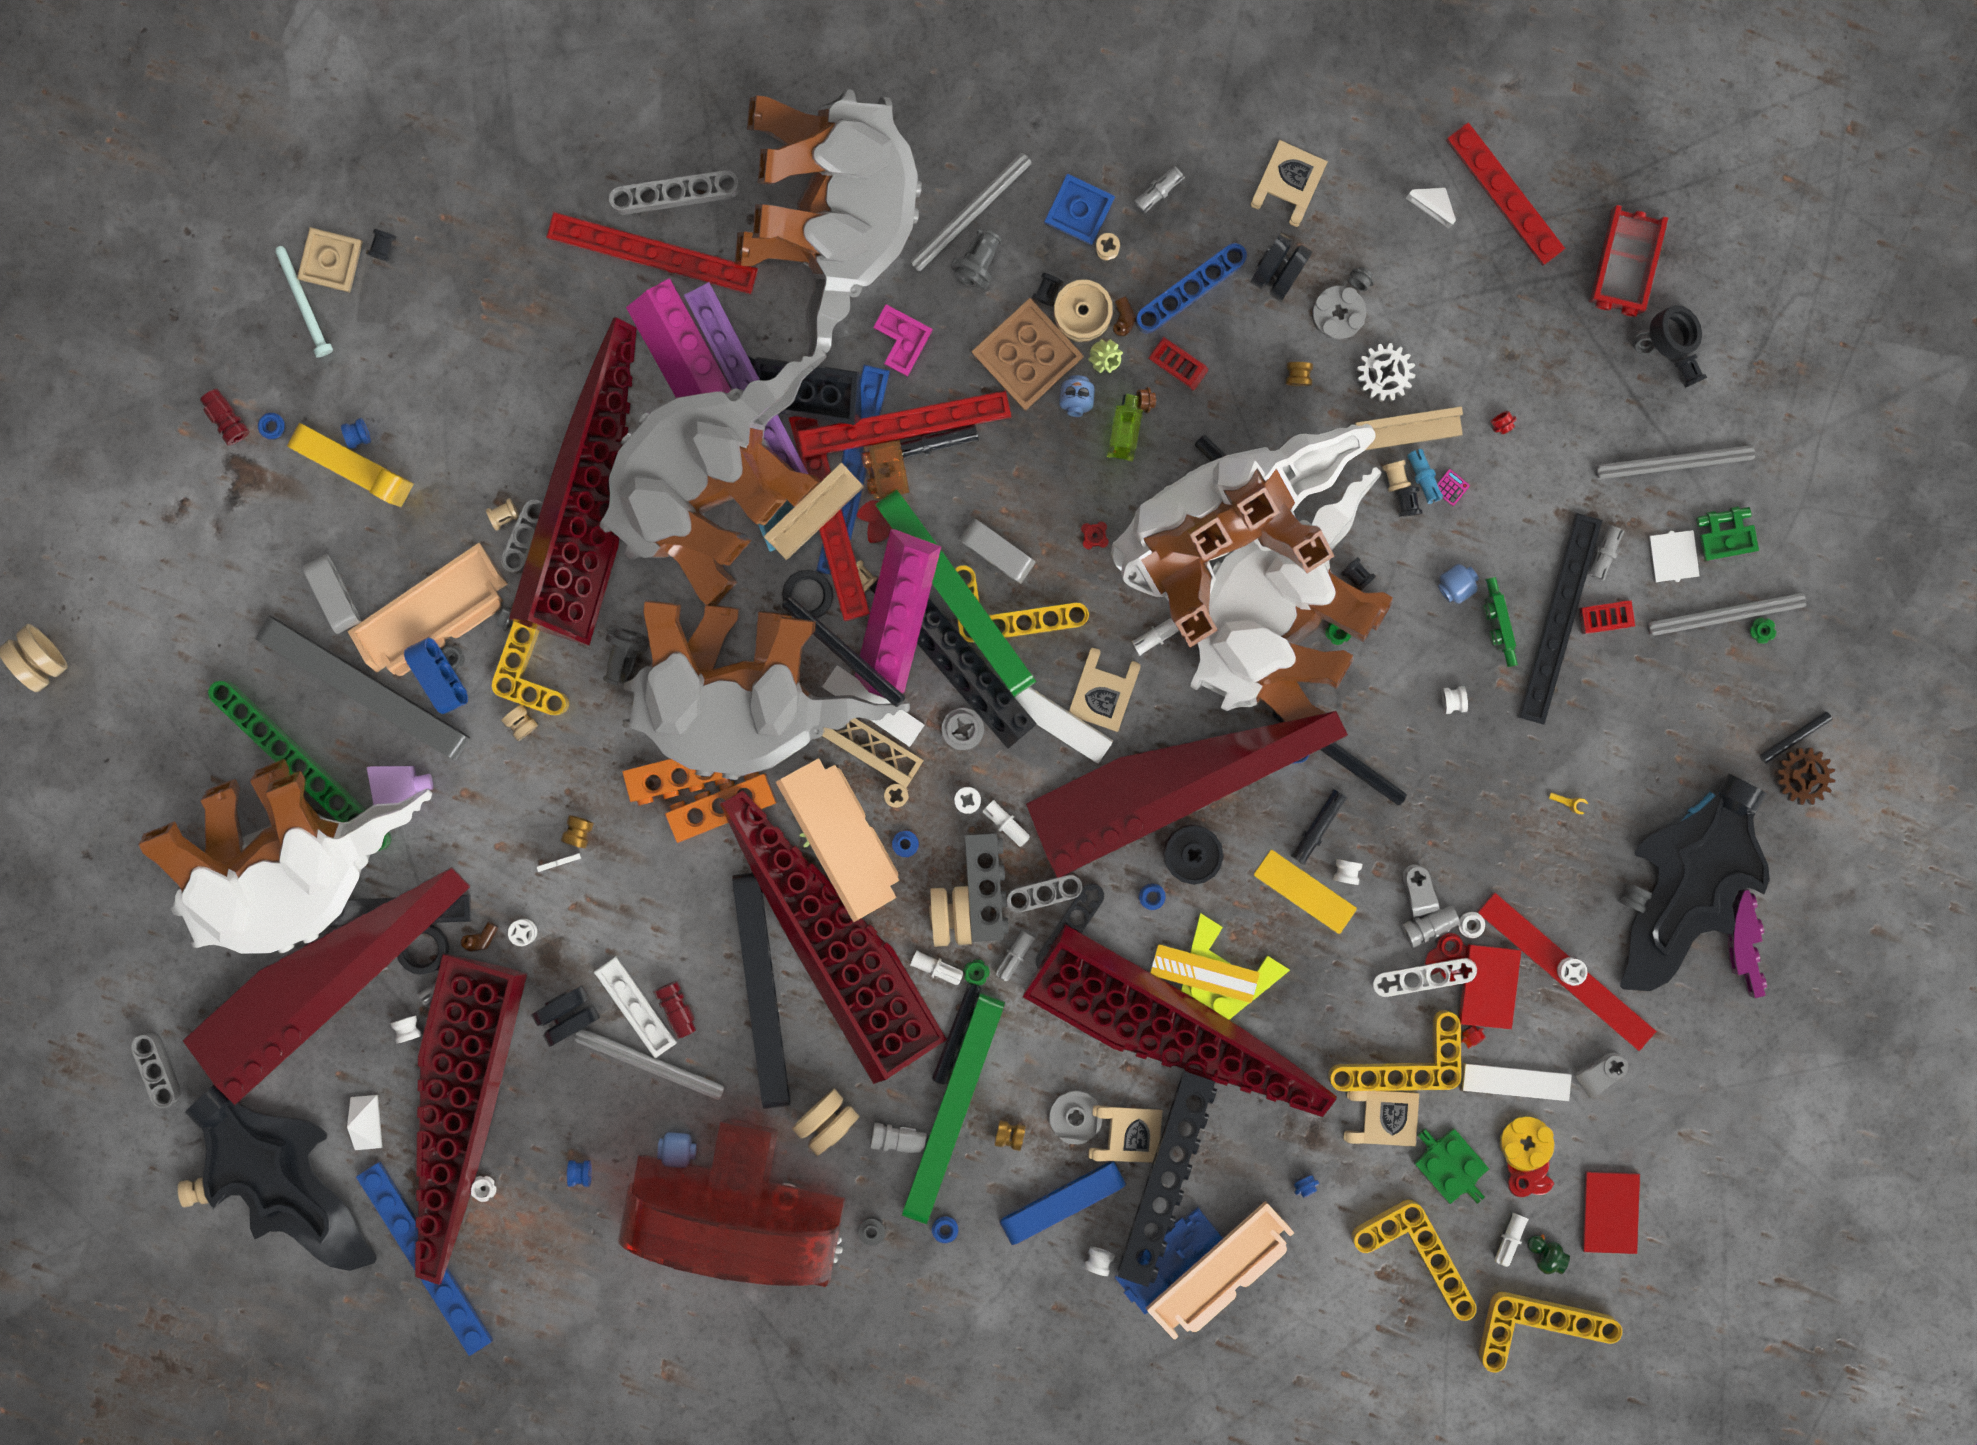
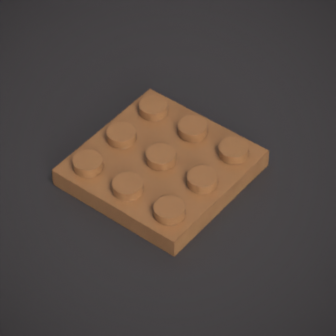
M1031 298L971 352L1024 411L1029 409L1084 358L1081 352Z

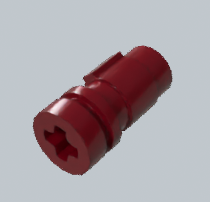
M213 389L201 397L200 401L204 405L203 411L211 423H215L218 426L217 431L220 435H223L222 439L227 446L234 445L248 436L250 433L249 429L242 423L241 417L235 415L233 408L227 399L223 397L219 389Z
M673 981L653 992L656 999H660L658 1004L660 1008L663 1007L666 1013L665 1016L676 1038L680 1039L696 1031L693 1024L695 1018L689 1005H685L683 1001L685 996L683 992H679L681 987L678 981Z

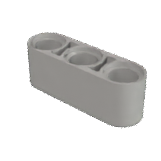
M534 499L525 503L502 554V566L509 572L516 574L523 572L532 539L529 543L523 544L519 537L522 531L528 529L532 533L533 538L538 519H532L530 511L536 505H540L542 508L543 502ZM513 554H519L521 557V564L517 568H512L509 565V558Z
M975 518L972 519L958 539L1020 584L1036 564L1033 559Z
M326 553L304 564L302 568L333 631L338 634L361 623L360 615L330 556Z
M1066 874L1060 878L1054 877L1016 887L1008 893L1007 905L1012 911L1020 913L1074 899L1081 893L1082 883L1076 875ZM1073 879L1077 882L1078 887L1074 893L1063 891L1062 885L1065 880ZM1041 886H1048L1052 890V895L1048 900H1041L1037 897V890ZM1015 893H1022L1026 897V903L1022 907H1016L1011 903V897Z
M152 1032L137 1036L132 1041L131 1050L151 1102L157 1108H167L177 1103L181 1097V1089L161 1038ZM143 1039L150 1041L152 1046L150 1052H146L142 1048ZM153 1063L161 1068V1075L159 1077L153 1075L151 1071ZM163 1088L167 1089L171 1094L169 1102L161 1097V1090Z

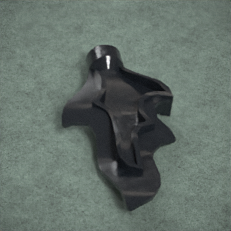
M1728 773L1718 794L1701 810L1681 822L1649 835L1637 847L1635 856L1645 858L1659 867L1658 884L1652 892L1651 899L1645 903V912H1639L1633 923L1628 965L1620 982L1622 989L1652 991L1668 983L1679 970L1693 941L1701 933L1715 930L1733 935L1735 918L1732 903L1739 890L1750 888L1763 895L1765 894L1770 881L1769 867L1755 836L1753 819L1767 795L1766 792Z
M215 1085L185 1111L191 1120L199 1128H202L207 1151L202 1182L205 1198L213 1210L231 1195L241 1196L250 1208V1230L254 1239L268 1232H284L293 1237L319 1261L329 1267L347 1271L376 1262L377 1256L364 1240L350 1209L312 1170L309 1154L318 1143L327 1139V1133L321 1127L308 1120L272 1116L255 1112L239 1103L234 1105Z

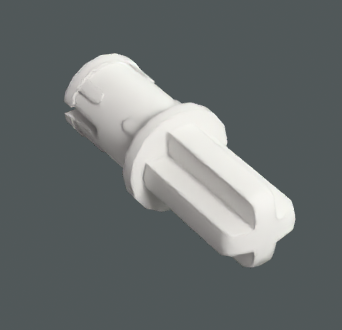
M1171 618L1155 628L1151 626L1152 630L1131 641L1140 656L1159 643L1163 645L1164 640L1179 632Z
M995 800L983 810V813L999 827L998 830L1000 832L1003 830L1018 846H1023L1029 840V834L1013 820L1014 816H1010Z
M918 950L910 966L932 974V978L936 976L954 985H958L963 976L962 970L941 962V958L937 960Z
M1512 1213L1506 1232L1501 1235L1503 1240L1495 1257V1262L1506 1267L1510 1265L1518 1244L1521 1245L1522 1243L1520 1238L1529 1219Z

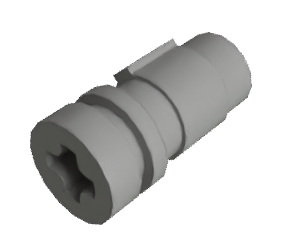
M1450 905L1443 909L1440 908L1439 911L1429 913L1423 918L1416 917L1413 919V922L1409 920L1401 924L1408 944L1411 948H1415L1421 945V941L1426 943L1430 937L1434 936L1437 938L1451 932L1450 929L1460 925V921L1455 909Z
M874 1122L870 1148L879 1150L881 1147L883 1151L894 1149L900 1152L923 1154L926 1133L916 1132V1129L907 1127L892 1128V1125L888 1124L884 1127L882 1123Z

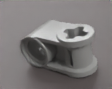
M1416 864L1407 866L1403 870L1402 880L1412 917L1415 918L1439 911L1438 899L1433 889L1429 872ZM1415 871L1421 874V877L1418 878V883L1411 880L1414 877Z
M1610 1052L1595 1062L1581 1068L1575 1073V1077L1588 1097L1592 1098L1623 1078L1628 1072V1063L1620 1054ZM1613 1060L1618 1063L1617 1067L1619 1069L1617 1071L1610 1069L1612 1067L1610 1062Z

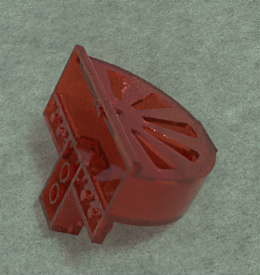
M725 1119L720 1122L711 1169L688 1165L685 1168L667 1167L662 1164L661 1159L645 1155L638 1156L634 1182L629 1184L627 1188L618 1243L625 1250L646 1260L671 1267L675 1270L717 1279L764 1285H817L826 1287L831 1279L846 1198L768 1182L778 1129Z

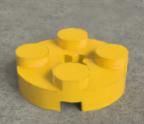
M1533 1117L1516 1118L1503 1129L1499 1142L1500 1149L1503 1151L1505 1160L1509 1165L1521 1171H1532L1542 1167L1551 1159L1555 1146L1554 1134L1539 1119ZM1529 1137L1534 1147H1530L1528 1151H1525L1524 1145L1520 1143V1140H1525Z

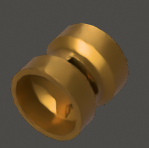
M569 815L566 822L569 828L563 832L561 841L586 849L588 844L587 833L592 831L594 823Z
M1000 1120L994 1146H1010L1012 1150L1021 1151L1026 1126L1021 1124L1013 1126L1009 1125L1007 1121ZM1011 1131H1013L1012 1140L1009 1141V1140H1010Z

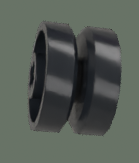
M1283 232L1279 234L1274 244L1268 247L1257 265L1256 273L1250 281L1251 284L1259 289H1263L1272 277L1277 279L1270 289V295L1282 302L1313 253L1310 249L1300 245L1295 249L1291 257L1287 256L1286 254L1293 244V239Z
M1197 825L1181 826L1172 832L1166 840L1163 850L1164 862L1170 873L1181 882L1193 885L1205 883L1215 877L1222 866L1224 857L1222 844L1217 836L1205 827ZM1189 850L1197 851L1198 855L1195 859L1188 857L1190 856L1188 854Z
M582 985L569 993L564 992L546 1002L543 1008L531 1014L537 1026L542 1027L551 1021L555 1022L556 1025L547 1029L543 1034L549 1047L601 1018L595 1006H587L577 1011L576 1007L586 1002L589 997Z

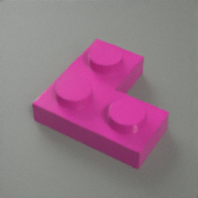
M886 304L873 327L875 330L896 341L884 365L908 377L933 329Z

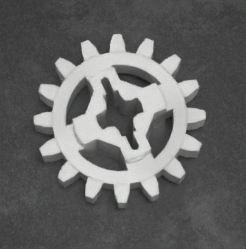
M1389 343L1386 349L1383 348L1382 344H1378L1377 352L1370 348L1367 351L1369 358L1361 357L1360 361L1364 363V366H1358L1357 371L1362 372L1363 375L1357 381L1365 382L1361 390L1366 391L1369 389L1371 391L1369 396L1371 399L1377 394L1379 395L1380 402H1383L1386 396L1389 397L1390 401H1394L1395 393L1402 397L1405 395L1402 388L1410 389L1412 387L1408 379H1414L1415 374L1409 373V370L1415 367V364L1407 363L1411 355L1406 354L1402 356V347L1394 351L1392 343ZM1382 355L1390 356L1386 361L1375 360L1376 357ZM1398 362H1400L1403 368V375L1398 371ZM1392 363L1389 371L1392 377L1388 376L1380 382L1383 374L1380 369H1384ZM1369 371L1373 372L1374 383L1369 378ZM1391 383L1394 386H1398L1391 390H1382L1386 384Z

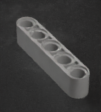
M727 170L616 187L609 195V202L614 210L622 215L706 203L736 197L740 191V182L733 172ZM723 180H734L733 188L728 191L722 190L721 183ZM706 183L708 185L706 193L698 195L694 192L697 184ZM672 187H680L682 189L681 195L676 199L668 196V192ZM646 191L655 192V198L652 202L645 203L642 201V196ZM620 195L629 196L628 204L623 207L617 206V198Z

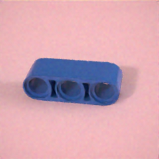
M428 637L405 648L404 657L407 664L439 713L446 714L467 704V692L435 640Z

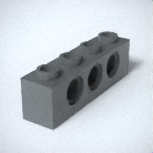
M997 833L966 834L965 844L972 942L1004 940V934L1009 933L1008 918L1002 917V907H1007L1006 891H1001L1000 881L1005 880L1004 865H999L998 854H1004L1003 838H997ZM982 853H988L993 857V864L988 868H983L978 864V857ZM983 880H991L994 883L995 889L991 894H984L980 891L979 885ZM986 906L995 908L997 912L996 917L991 921H987L981 916V911Z

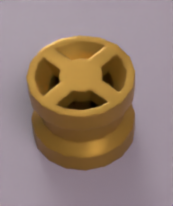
M1287 362L1286 369L1289 371V376L1286 378V385L1312 386V379L1310 378V372L1313 370L1312 363Z

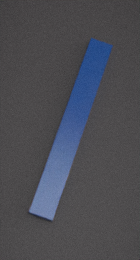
M868 365L863 366L860 379L861 419L880 415L890 374L889 370ZM873 445L848 449L843 452L841 463L863 486ZM863 488L842 507L850 541ZM822 543L816 572L831 575Z

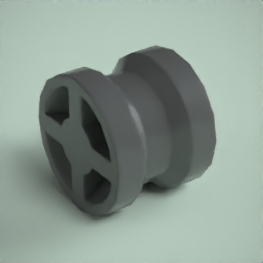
M1628 883L1626 886L1627 893L1624 897H1621L1619 903L1644 913L1646 910L1645 903L1651 899L1653 894Z

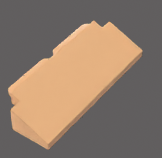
M478 543L350 629L348 633L365 663L376 673L387 667L394 675L403 676L411 670L404 657L405 648L429 637L435 640L440 649H443L445 640L451 636L459 638L501 609L503 599L497 591L508 583L484 547Z
M818 758L776 781L777 786L853 922L896 898L890 886L899 881L898 871L875 830L869 827L865 819V812L841 769L833 765L825 770Z
M1265 1201L1146 1307L1147 1311L1174 1340L1178 1337L1174 1328L1179 1323L1187 1332L1189 1330L1192 1332L1199 1331L1235 1299V1289L1238 1286L1247 1287L1286 1253L1287 1248L1285 1245L1287 1243L1279 1234L1285 1230L1291 1236L1294 1232Z

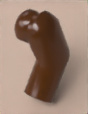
M1125 296L1115 301L1120 316L1113 326V331L1118 336L1128 335L1136 321V315Z
M487 922L481 933L463 936L461 946L469 952L487 949L499 927L491 922Z

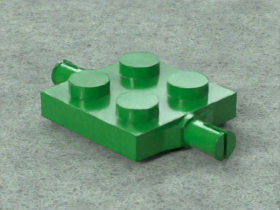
M1496 577L1485 579L1489 598L1485 599L1486 604L1482 605L1485 619H1490L1492 630H1489L1491 644L1492 646L1496 645L1497 650L1504 652L1507 667L1518 665L1514 651L1516 642L1504 594H1501L1499 591Z
M1426 1128L1421 1131L1422 1133L1419 1132L1417 1136L1424 1142L1427 1148L1424 1154L1413 1164L1448 1204L1453 1203L1464 1193H1468L1476 1204L1480 1203L1485 1196L1478 1190L1475 1184L1489 1170L1481 1158L1454 1128L1436 1140Z

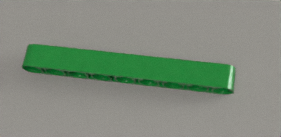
M897 489L875 504L892 529L936 544ZM940 550L932 584L1013 696H1018L1037 681L942 550Z
M217 681L211 684L208 690L210 700L275 762L285 759L289 766V775L297 772L295 763L298 759H302L305 762L306 768L302 773L305 778L304 790L338 822H348L353 819L355 814H361L366 810L235 684L228 681ZM222 686L227 687L229 692L225 700H221L218 695V691ZM241 704L246 705L248 709V714L243 719L237 713L238 707ZM261 722L267 726V733L263 737L259 736L256 730ZM280 740L287 747L283 755L278 754L276 751V744ZM318 777L325 781V788L321 792L317 791L314 787V781ZM337 795L344 799V807L341 810L336 809L333 805V800ZM389 831L385 834L382 846L378 851L385 850L391 844L392 837Z
M982 993L979 995L901 1215L903 1217L927 1225L1005 1005V1002Z

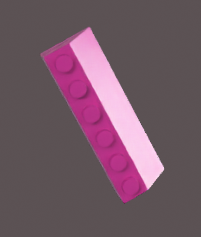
M670 278L645 291L626 307L676 399L717 391L728 393L732 390Z
M891 529L860 657L903 694L941 546ZM855 672L856 678L869 693L884 698Z

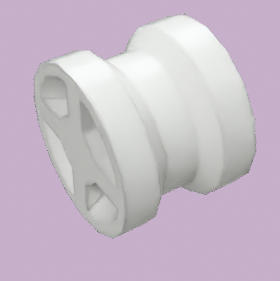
M1458 686L1455 690L1442 688V702L1445 714H1451L1455 710L1460 712L1468 711L1465 686Z
M972 787L961 788L954 798L956 808L965 814L975 812L981 803L979 792Z
M1336 859V866L1338 868L1337 873L1333 875V880L1359 885L1358 871L1362 869L1363 864Z
M529 919L517 920L508 929L509 940L517 946L528 945L537 936V927Z
M1572 957L1561 960L1557 968L1559 978L1570 985L1583 983L1588 974L1586 965L1581 960Z
M416 1015L390 1023L391 1028L395 1030L397 1035L395 1037L396 1044L422 1036L421 1030L417 1029Z
M1091 1246L1088 1251L1089 1259L1085 1261L1083 1268L1098 1275L1108 1276L1110 1272L1108 1266L1114 1260L1115 1255L1104 1249Z

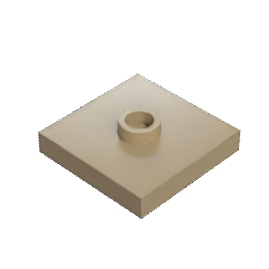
M310 227L297 279L350 293L363 241Z

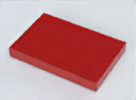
M1468 944L1466 958L1471 959L1476 964L1477 974L1472 981L1463 983L1459 1012L1460 1024L1512 1029L1522 950ZM1465 963L1464 978H1468V973L1472 972V968L1467 967Z
M1585 1171L1583 1252L1637 1254L1639 1173Z

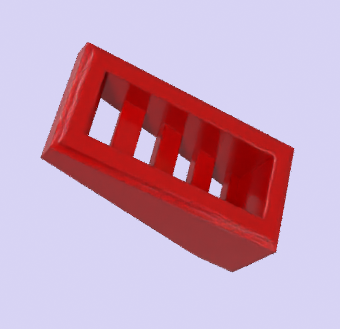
M1165 337L1161 339L1148 358L1192 391L1197 388L1209 370L1206 365ZM1169 347L1171 351L1162 362L1159 359ZM1176 354L1180 355L1172 368L1168 366ZM1187 360L1189 362L1181 374L1178 373V370ZM1196 367L1197 369L1188 380V375L1193 370V368Z
M1632 600L1578 608L1582 634L1635 627ZM1620 607H1625L1626 623H1622ZM1614 608L1617 623L1613 625L1610 613V609ZM1600 610L1605 611L1606 626H1602ZM1592 611L1595 613L1597 626L1593 628L1590 615Z

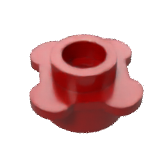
M1100 521L1098 524L1090 525L1085 523L1082 525L1081 531L1084 533V548L1091 549L1094 546L1104 548L1108 545L1109 540L1106 538L1105 532L1107 529L1106 523ZM1097 533V538H1093L1092 534Z

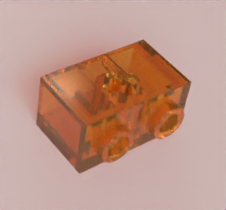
M900 440L865 446V452L861 454L864 468H868L870 479H867L869 494H873L874 499H882L895 489L900 494L910 493ZM883 465L884 467H889V472H886L885 475L879 473V469L883 468Z

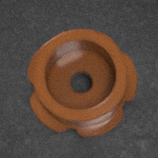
M1149 387L1137 390L1135 398L1136 409L1149 413L1151 408H1155L1156 394L1151 392Z

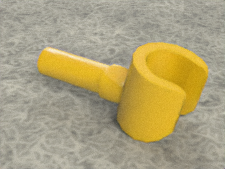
M1552 792L1549 796V799L1569 806V809L1576 814H1584V812L1577 810L1576 805L1578 802L1588 804L1582 798L1570 799Z

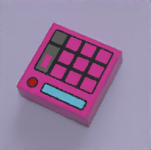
M1451 469L1437 483L1443 494L1442 499L1452 507L1470 487L1467 482Z

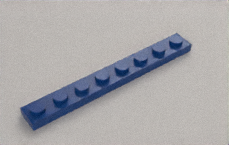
M378 1162L356 1176V1178L415 1270L416 1242L418 1241L416 1217L382 1163ZM446 1268L440 1285L421 1279L469 1356L493 1341L448 1268Z

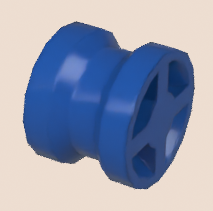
M362 418L357 419L351 425L347 423L341 425L343 437L350 450L355 449L358 444L371 443L368 428Z
M569 1160L567 1166L568 1187H574L576 1184L590 1187L592 1177L591 1160H585L583 1163Z

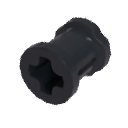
M374 229L373 233L375 235L370 250H367L366 254L388 262V253L392 241H395L397 236Z
M1042 273L1041 284L1037 293H1033L1032 298L1042 304L1053 307L1055 304L1053 300L1058 288L1063 286L1064 282L1055 276Z
M1697 354L1674 364L1676 368L1680 369L1685 380L1683 384L1685 388L1707 378L1697 363Z
M1419 487L1395 491V495L1399 497L1401 510L1398 513L1399 517L1423 514L1418 504L1417 492H1419Z
M1359 557L1353 560L1341 572L1360 591L1376 577L1374 573L1370 574L1362 566Z

